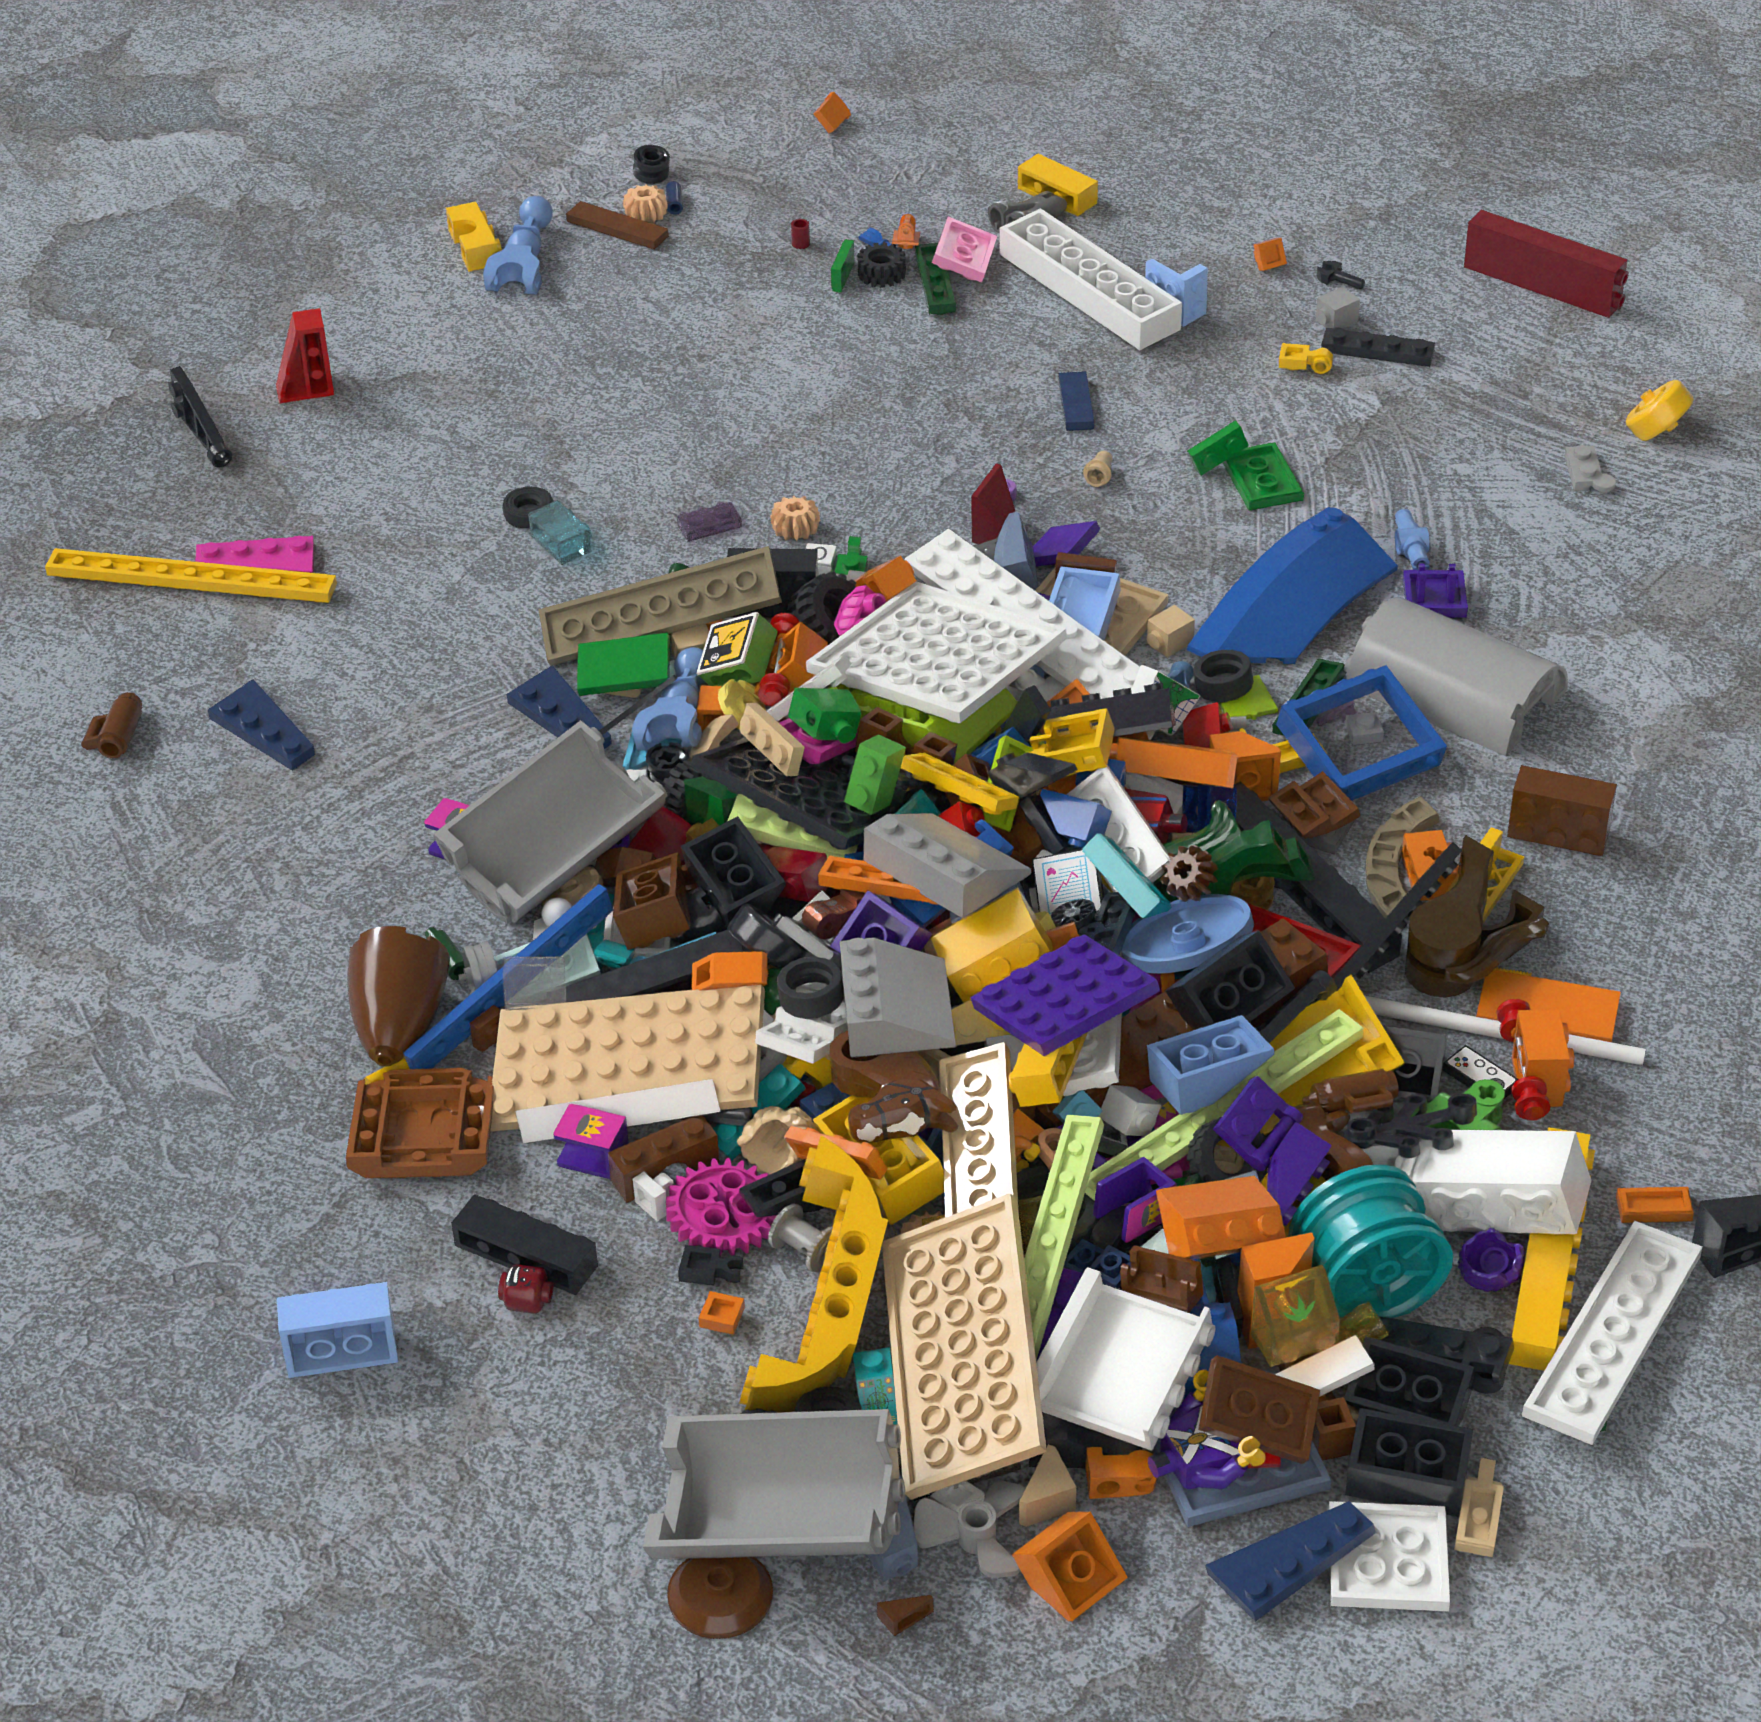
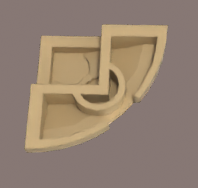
M733 714L714 719L703 730L698 745L691 748L689 761L692 762L693 755L720 746L719 743L739 725Z

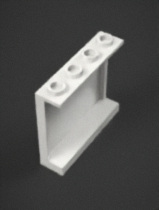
M1087 1267L1036 1363L1042 1412L1152 1451L1158 1438H1164L1168 1430L1169 1415L1173 1407L1178 1408L1185 1394L1184 1385L1188 1377H1194L1199 1368L1200 1353L1203 1347H1208L1214 1338L1215 1325L1212 1324L1210 1308L1204 1307L1199 1317L1104 1285L1101 1272Z

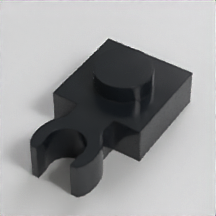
M685 1245L678 1270L679 1282L714 1286L717 1277L723 1278L727 1282L739 1283L741 1281L740 1270L731 1269L743 1270V1258L740 1256L721 1258L720 1249Z

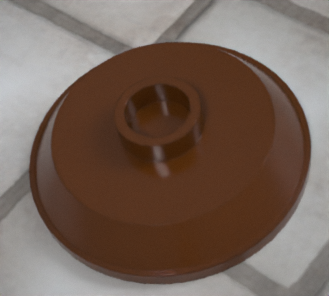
M755 1557L687 1558L677 1567L669 1581L667 1590L668 1605L675 1620L687 1631L711 1639L731 1638L748 1632L764 1619L773 1600L772 1579L766 1567Z

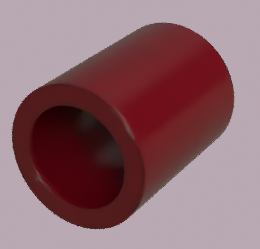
M796 219L791 222V239L794 248L805 249L810 246L809 221L805 219Z

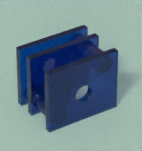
M1183 785L1182 814L1187 816L1188 825L1186 833H1196L1210 824L1212 806L1218 800L1226 803L1236 818L1237 787Z

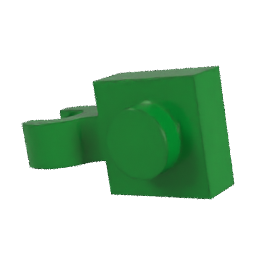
M849 536L847 555L838 554L835 568L836 574L848 575L849 570L867 572L868 556L861 555V537Z

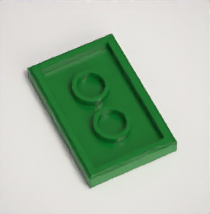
M1275 442L1247 447L1223 462L1226 471L1249 511L1304 501V492Z
M668 633L578 644L577 691L579 696L658 687L670 678V639Z

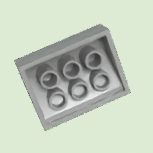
M933 813L887 814L864 828L865 862L882 872L890 874L899 882L920 890V894L962 918L1031 874V868Z
M853 938L840 941L851 1057L956 1047L944 958L876 938Z

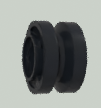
M644 145L635 150L633 174L636 179L644 183L656 184L668 178L670 154L666 149L658 145Z

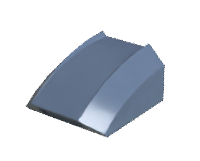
M1018 512L1009 513L997 539L994 562L1035 591L1039 587L1033 546Z

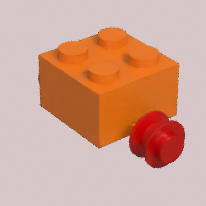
M779 613L771 619L770 624L778 632L765 676L759 682H756L754 694L764 704L771 707L789 695V692H793L795 688L800 687L815 676L807 672L806 661L828 646L826 640L789 613Z

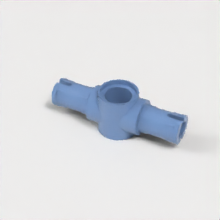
M1401 509L1395 514V523L1398 527L1395 531L1397 555H1405L1410 560L1413 570H1418L1419 563H1425V570H1428L1430 567V561L1426 554L1429 552L1427 527H1419L1414 522L1410 510Z

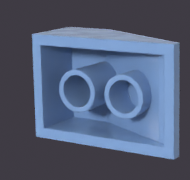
M1242 1015L1147 1045L1150 1081L1180 1115L1192 1113L1200 1108L1213 1105L1274 1055V1048Z

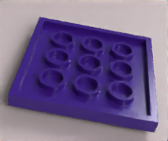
M1084 934L1070 939L1066 945L1053 952L1043 954L1039 960L1030 965L1014 970L1010 976L1003 980L985 986L981 992L970 998L975 1010L1042 1056H1046L1160 992V988L1156 978Z

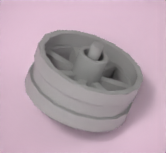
M488 941L478 943L475 946L468 945L462 947L465 968H463L464 974L458 975L459 981L466 980L472 994L504 966V964L498 965L497 961L494 960Z

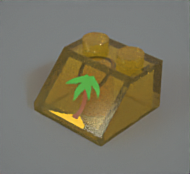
M1323 1265L1254 1287L1251 1336L1270 1367L1293 1362L1299 1357L1317 1351L1322 1352L1338 1344L1340 1319Z

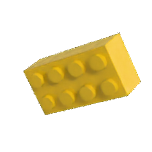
M851 1095L814 1118L813 1122L821 1134L832 1137L840 1135L848 1141L858 1143L850 1134L848 1114L851 1108L866 1103L872 1098ZM918 1135L870 1143L879 1150V1156L888 1168L881 1180L868 1176L867 1178L877 1196L881 1215L888 1219L890 1225H893L945 1192L944 1170L941 1162Z

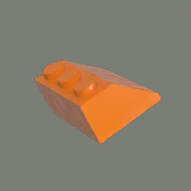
M1255 1176L1156 1190L1168 1253L1191 1260L1239 1253L1241 1252V1246L1286 1238L1280 1205Z
M1313 1233L1241 1246L1238 1296L1244 1318L1242 1334L1248 1349L1270 1347L1273 1319L1286 1317L1284 1313L1295 1315L1288 1307L1292 1306L1287 1301L1285 1291L1276 1290L1275 1286L1308 1276L1289 1290V1296L1298 1308L1299 1295L1305 1304L1304 1308H1307L1314 1248Z

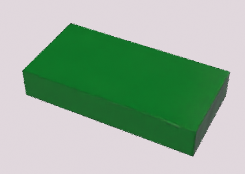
M845 239L831 267V289L834 292H842L855 263L854 240Z

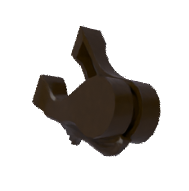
M1465 835L1462 842V852L1458 867L1459 879L1456 885L1445 894L1417 907L1410 916L1405 975L1408 982L1415 989L1433 997L1447 998L1466 992L1475 981L1488 976L1500 963L1509 959L1528 945L1530 941L1537 938H1545L1549 929V922L1543 918L1545 907L1516 890L1513 891L1508 917L1501 923L1483 926L1488 879L1492 872L1494 852Z

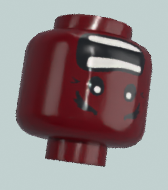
M516 1264L508 1272L502 1273L498 1286V1298L504 1302L506 1309L510 1311L537 1314L543 1308L544 1303L551 1302L554 1284L548 1281L547 1273L544 1269Z

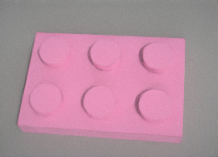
M948 217L932 263L938 265L943 270L959 273L968 280L982 282L997 236Z

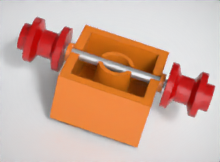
M1510 999L1503 1002L1497 1008L1496 1014L1498 1021L1501 1023L1499 1029L1502 1038L1506 1041L1514 1042L1511 1058L1515 1077L1519 1079L1512 1086V1095L1516 1100L1515 1111L1522 1119L1530 1121L1539 1120L1549 1113L1551 1107H1563L1564 1095L1566 1092H1570L1571 1080L1568 1069L1574 1068L1573 1048L1567 1047L1569 1041L1568 1024L1562 1023L1559 1009L1531 1010L1530 1005L1521 999Z

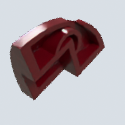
M662 807L641 827L628 848L653 852L657 859L678 852L681 865H685L681 845L685 844L686 833L692 825L677 814Z

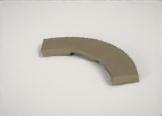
M1421 796L1395 810L1391 814V818L1384 825L1379 826L1372 837L1367 851L1365 881L1368 894L1372 903L1385 918L1406 895V891L1398 876L1404 834L1423 832L1427 828L1439 823V814Z

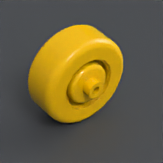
M1680 380L1669 381L1653 392L1651 389L1644 392L1640 396L1642 401L1628 414L1625 422L1636 437L1642 441H1648L1665 430L1670 432L1679 425L1677 420L1688 411L1693 404L1694 398Z

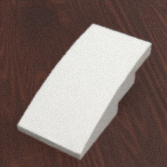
M818 982L806 983L798 986L796 992L812 993L822 990L828 985ZM845 993L841 1005L831 1014L820 1018L803 1019L794 1017L785 1012L782 1006L778 1007L775 1021L756 1031L755 1044L812 1064L829 1054L830 1043L840 1033L848 1031Z

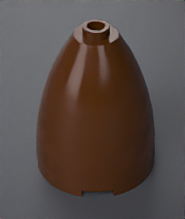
M383 926L364 931L360 934L359 940L350 947L347 987L352 1020L360 1042L368 1056L380 1066H391L404 1058L403 1052L425 1034L440 1005L449 971L450 955L446 947L431 935L425 939L406 933V927Z

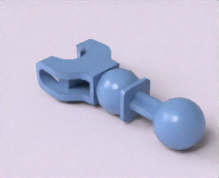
M531 196L522 202L519 216L523 225H514L513 234L509 237L505 248L487 259L483 272L485 290L499 291L503 284L517 281L525 285L524 294L536 295L542 284V277L538 272L540 263L537 258L541 247L540 229L545 228L553 217L552 206L545 198Z
M690 647L681 651L674 662V669L678 679L663 689L661 698H658L654 705L645 708L637 714L632 727L637 751L649 750L654 745H657V743L668 738H680L682 740V748L698 745L702 736L701 727L695 722L700 693L698 686L705 683V681L696 673L702 657V649Z

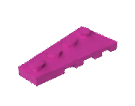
M294 536L288 538L196 544L195 562L314 573L313 536Z

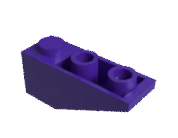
M1297 1122L1294 1123L1284 1137L1268 1165L1267 1191L1280 1205L1283 1225L1285 1227L1297 1211L1293 1203L1296 1199L1302 1203L1314 1185L1309 1182L1311 1177L1313 1176L1319 1180L1329 1165L1330 1161L1325 1159V1156L1332 1147L1331 1144Z

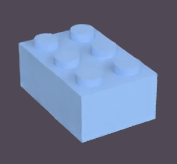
M387 1282L306 1294H294L277 1298L278 1328L288 1378L398 1362L396 1332Z

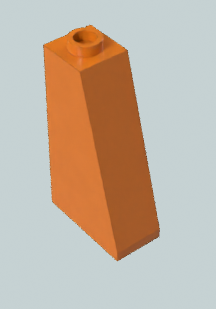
M1117 736V742L1112 743L1109 759L1125 761L1126 772L1233 788L1238 757L1235 753L1228 750Z

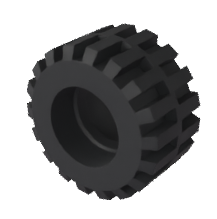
M835 572L820 574L793 593L790 598L792 602L788 604L787 610L797 617L800 622L826 640L829 645L840 636L837 633L834 622L827 616L824 605L831 611L835 621L843 599L856 588V582L852 579L848 581L847 576L844 574L836 575Z

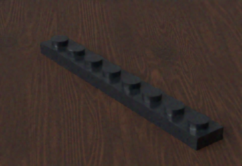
M1454 842L1438 856L1333 978L1337 985L1336 991L1342 987L1346 977L1352 975V977L1356 976L1359 980L1373 965L1368 961L1373 955L1378 959L1390 945L1386 941L1389 935L1395 939L1407 926L1403 919L1407 915L1410 917L1417 907L1424 904L1420 899L1424 895L1429 899L1442 885L1438 878L1442 876L1446 879L1459 865L1454 860L1462 852V849ZM1316 998L1311 1004H1313V1003H1315V1002H1317V1001H1319V1000H1321V999Z

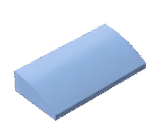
M1061 566L1049 602L1104 641L1121 591L1119 573Z

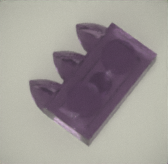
M718 501L714 507L706 508L700 506L697 511L690 513L681 511L677 516V525L687 542L742 527L741 517L732 502L724 503Z

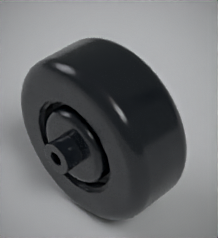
M744 904L728 925L731 935L748 948L750 952L767 953V962L774 967H785L792 961L804 958L808 953L807 949L776 926L781 918L785 917L779 912L773 918L751 904Z

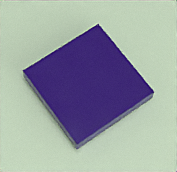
M1097 521L1050 527L1033 546L1036 567L1056 564L1058 552L1079 555L1099 532L1100 527Z

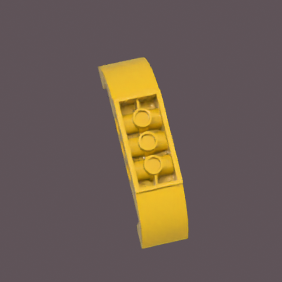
M820 1136L817 1149L809 1148L799 1186L806 1187L802 1201L837 1211L826 1248L825 1259L818 1278L815 1296L810 1308L806 1330L802 1338L798 1360L796 1363L761 1354L757 1367L749 1366L739 1404L746 1405L745 1410L749 1409L751 1411L756 1410V1408H763V1410H773L777 1413L795 1411L796 1403L803 1394L815 1388L829 1387L837 1377H846L857 1344L888 1219L882 1218L877 1196L869 1179L859 1165L842 1148L824 1136Z

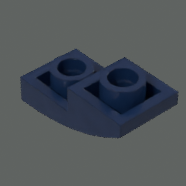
M1081 1239L1066 1257L1063 1268L1084 1273L1087 1267L1100 1271L1103 1284L1118 1289L1121 1286V1265L1127 1264L1131 1266L1130 1255L1110 1245L1102 1249Z

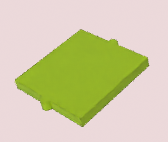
M1259 675L1253 676L1252 688L1246 695L1236 700L1218 702L1223 712H1228L1230 717L1246 716V719L1256 720L1257 717L1278 713V707Z

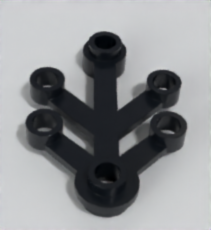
M1420 1094L1410 1095L1405 1100L1406 1104L1395 1117L1394 1107L1391 1106L1372 1110L1367 1118H1356L1349 1121L1344 1132V1138L1361 1149H1367L1373 1144L1398 1148V1154L1403 1158H1414L1420 1154L1418 1138L1432 1140V1146L1437 1150H1448L1454 1145L1453 1132L1447 1128L1436 1129L1426 1126L1449 1120L1459 1125L1472 1123L1477 1115L1476 1098L1469 1094H1456L1448 1099V1108L1426 1113L1427 1098ZM1397 1133V1134H1402V1135H1407V1136H1406V1137H1399V1136H1395V1135H1391V1134Z

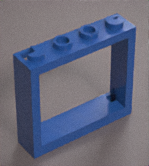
M1387 665L1377 669H1368L1362 675L1351 679H1343L1336 685L1326 689H1317L1308 696L1287 701L1281 706L1276 724L1311 774L1316 776L1323 771L1351 801L1441 765L1447 745ZM1379 690L1419 746L1342 776L1303 720Z

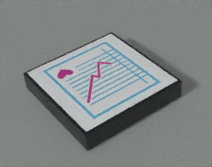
M1082 849L1032 858L1039 912L1046 911L1051 916L1058 906L1066 902L1086 899L1094 903L1096 908L1095 915H1097L1104 898L1101 872L1085 856Z

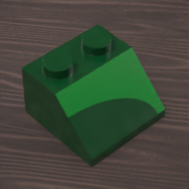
M705 777L683 780L686 818L689 824L692 826L696 823L703 824L713 818L720 826L728 821L738 794L730 792L727 786L718 781L709 780Z

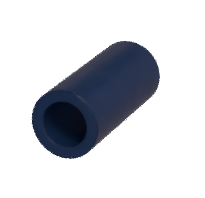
M671 181L666 185L667 210L673 215H677L683 210L681 185L676 181Z

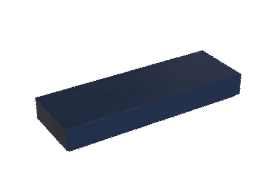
M1086 371L1058 373L1066 431L1093 430L1094 416Z

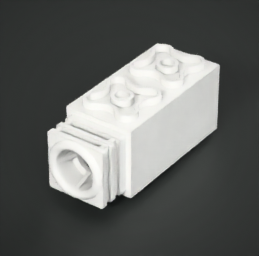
M1451 1130L1454 1139L1452 1148L1437 1150L1433 1148L1432 1140L1418 1138L1420 1154L1417 1157L1403 1158L1398 1154L1394 1166L1408 1174L1423 1197L1426 1207L1425 1215L1433 1218L1442 1231L1480 1232L1487 1231L1489 1228H1495L1499 1232L1577 1234L1591 1185V1178L1576 1131Z

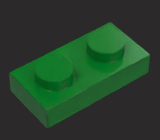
M1235 420L1190 448L1187 452L1195 470L1202 476L1247 448L1249 444L1241 426Z

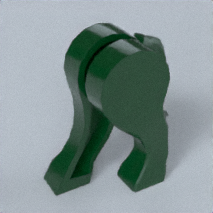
M1220 800L1213 804L1211 822L1204 829L1163 844L1168 853L1175 855L1178 854L1179 846H1185L1189 849L1191 845H1196L1202 851L1205 850L1212 855V862L1216 863L1219 869L1211 874L1218 880L1216 883L1209 884L1208 887L1211 894L1230 895L1234 883L1249 878L1274 877L1290 881L1315 880L1311 857L1296 837L1284 840L1270 820L1260 822L1253 829L1241 831L1236 818L1227 804ZM1167 872L1153 882L1154 886L1169 902L1179 900L1177 896L1173 897L1167 892V885L1163 884L1160 879Z

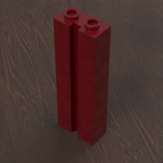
M1482 209L1468 222L1464 268L1610 318L1617 309L1620 310L1626 297L1623 294V286L1626 284L1629 272L1626 271L1628 259Z

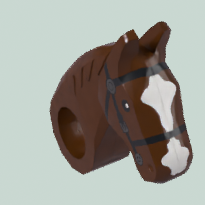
M848 1031L840 1033L830 1043L829 1058L833 1084L842 1093L856 1097L872 1098L866 1103L851 1108L848 1114L850 1134L855 1141L870 1144L888 1139L914 1137L927 1128H938L950 1133L958 1129V1124L948 1114L957 1110L954 1102L941 1093L938 1079L933 1070L916 1051L851 1057Z

